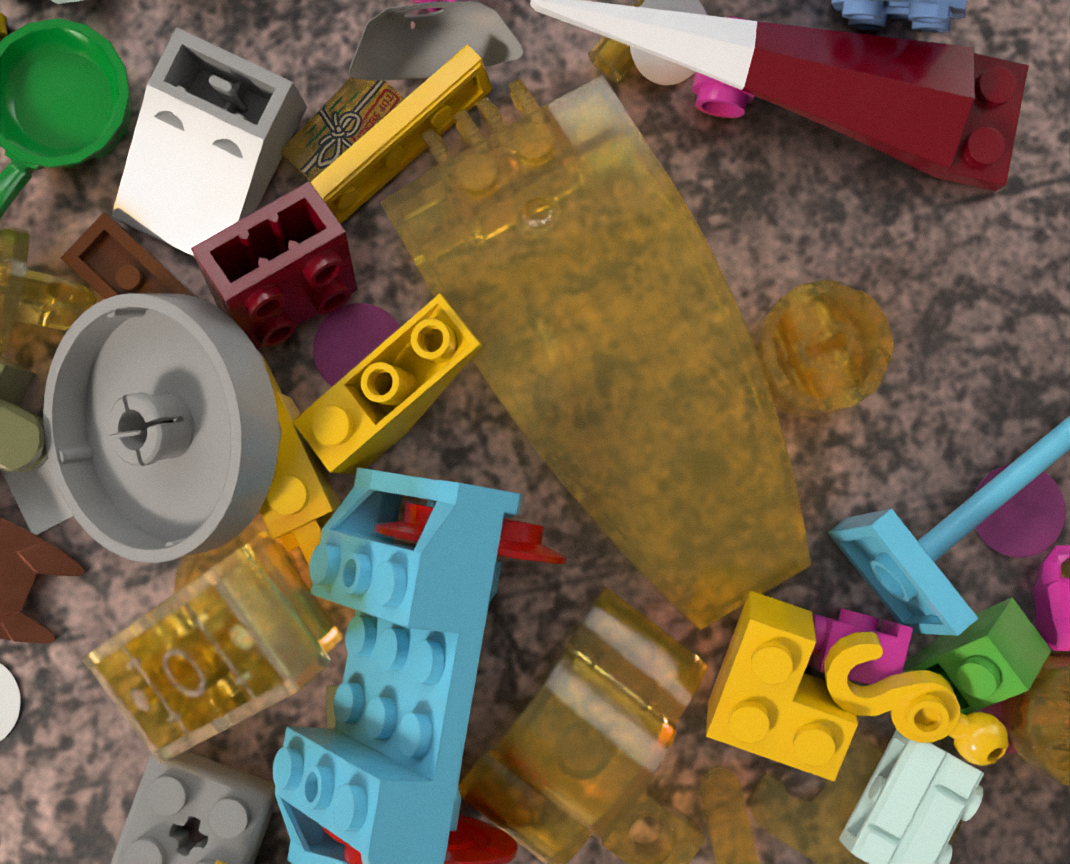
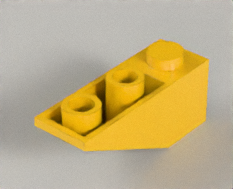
M439 293L292 422L330 473L356 474L357 467L368 468L409 432L483 345L444 296Z

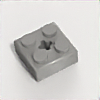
M165 745L153 752L149 757L110 864H215L217 860L227 864H254L277 802L275 796L276 785L273 782L174 746ZM193 817L201 820L199 832L208 836L203 837L199 842L190 839L189 831L184 828V825Z

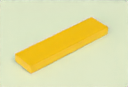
M468 44L464 46L311 181V184L340 224L491 92L492 86L482 58Z

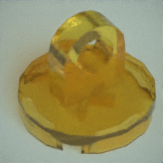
M9 225L0 227V355H3L7 348L15 320L59 330H68L82 313L97 302L95 294L77 282L26 270L30 239L29 230Z

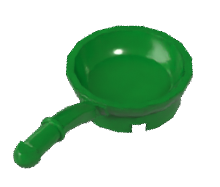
M59 18L31 22L0 41V146L5 149V156L11 159V164L8 163L0 173V220L15 198L33 176L31 174L35 170L45 169L46 167L74 168L84 166L82 163L94 157L100 160L112 153L127 133L133 109L126 66L111 42L86 24Z

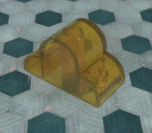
M265 529L84 656L82 660L159 764L302 690L329 664L331 657L328 655V652L341 641L343 634L315 595L311 594L310 588L268 530Z
M604 585L462 772L458 783L461 799L498 828L511 835L516 842L543 863L567 864L591 835L600 838L609 832L630 810L651 782L672 746L677 731L675 723L699 688L707 670V663Z

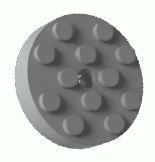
M129 293L116 295L96 303L80 315L64 335L52 360L46 382L43 407L47 455L53 477L67 507L78 523L95 541L109 551L126 559L143 563H160L219 548L237 537L253 521L263 505L273 480L278 446L281 440V426L278 421L273 388L264 365L263 357L245 332L231 317L211 303L185 294ZM173 419L174 421L172 423H162L163 420Z

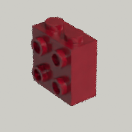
M310 181L190 248L216 305L239 325L256 349L262 346L269 348L284 342L293 334L296 326L318 313L326 315L338 310L349 300L351 294L358 290L346 231Z

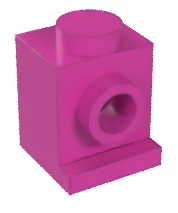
M843 608L840 610L838 620L812 614L816 644L808 662V665L824 672V661L829 649L840 638L855 632H874L879 637L883 649L882 656L877 660L855 665L850 670L847 678L871 685L891 675L903 672L913 631L912 627L883 619L881 629L878 631L877 627L880 618Z

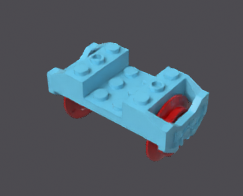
M357 467L354 487L322 528L320 544L315 547L309 566L310 578L313 582L311 588L312 595L355 609V615L348 624L345 636L348 655L343 683L337 688L334 697L335 728L287 726L283 747L278 750L273 764V779L276 785L275 796L291 840L287 861L291 864H506L516 857L518 844L511 835L489 823L459 814L461 796L458 783L489 602L497 593L502 562L496 561L497 556L536 562L566 564L567 557L542 545L545 526L504 519V517L521 515L524 500L523 494ZM402 495L427 499V505L406 502L403 521H398ZM396 537V538H401V539L416 541L417 544H413V543H409V542H405V541L396 540V539H394V538Z

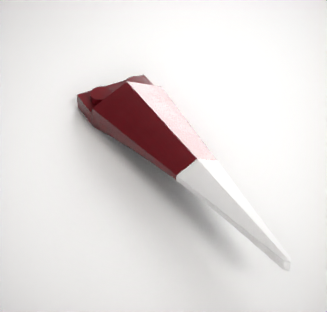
M531 0L530 5L537 12L640 49L750 93L853 138L935 178L991 191H997L1006 186L1029 65L974 53V47L584 0Z

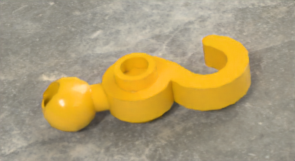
M852 633L840 638L829 649L824 661V676L827 689L833 701L846 712L858 716H877L889 711L897 731L907 739L919 743L935 742L950 736L954 739V746L957 752L968 763L975 765L995 764L1005 754L1008 748V732L1004 724L995 716L981 711L966 715L961 713L959 702L950 683L940 674L928 670H918L891 675L868 686L852 683L847 677L855 665L877 660L883 654V649L876 633Z

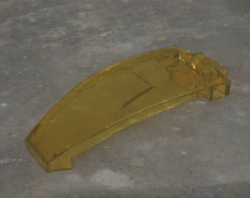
M602 75L542 107H539L521 79H517L508 85L510 97L516 109L522 113L523 118L506 127L496 105L491 103L488 97H485L475 104L491 136L484 139L466 110H462L454 115L456 129L462 140L468 143L470 148L450 158L448 149L440 135L436 134L432 128L421 134V137L437 166L388 196L380 203L433 296L436 297L439 293L442 294L483 345L471 359L515 424L576 502L626 559L650 583V587L698 631H701L744 606L749 591L763 595L811 566L798 491L772 395L744 319L702 231L668 174L605 77Z

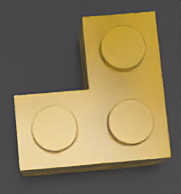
M749 591L708 700L706 737L835 781L858 726L857 715L846 712L833 701L825 680L804 673L816 644L812 611Z

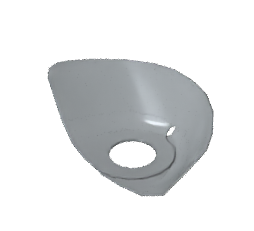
M443 1L386 8L367 22L351 62L348 76L364 80L429 78L467 44L482 58L485 67L518 59L523 55L524 51L522 45L498 12L479 1ZM443 8L440 11L428 14L405 15L420 9ZM411 22L415 23V27L413 29L411 28Z

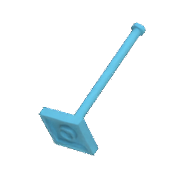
M1070 415L918 541L892 508L845 518L828 532L829 536L899 624L912 627V633L958 636L978 619L934 562L1070 450Z

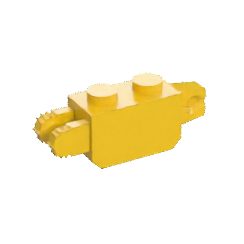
M263 357L274 392L278 421L281 426V440L278 446L273 480L259 511L272 539L281 538L287 551L300 547L310 566L312 553L315 547L320 544L322 528L341 503L322 461L292 422L300 415L298 408L291 397L281 393L265 357Z

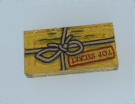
M350 77L285 145L280 153L285 160L311 182L405 98L385 80H364Z

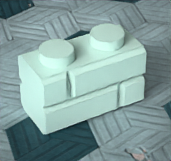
M896 729L839 840L852 854L869 864H949L952 857V845L948 842L959 821H968L978 810L983 797V788L979 785V782L984 772L932 743H919L907 739Z

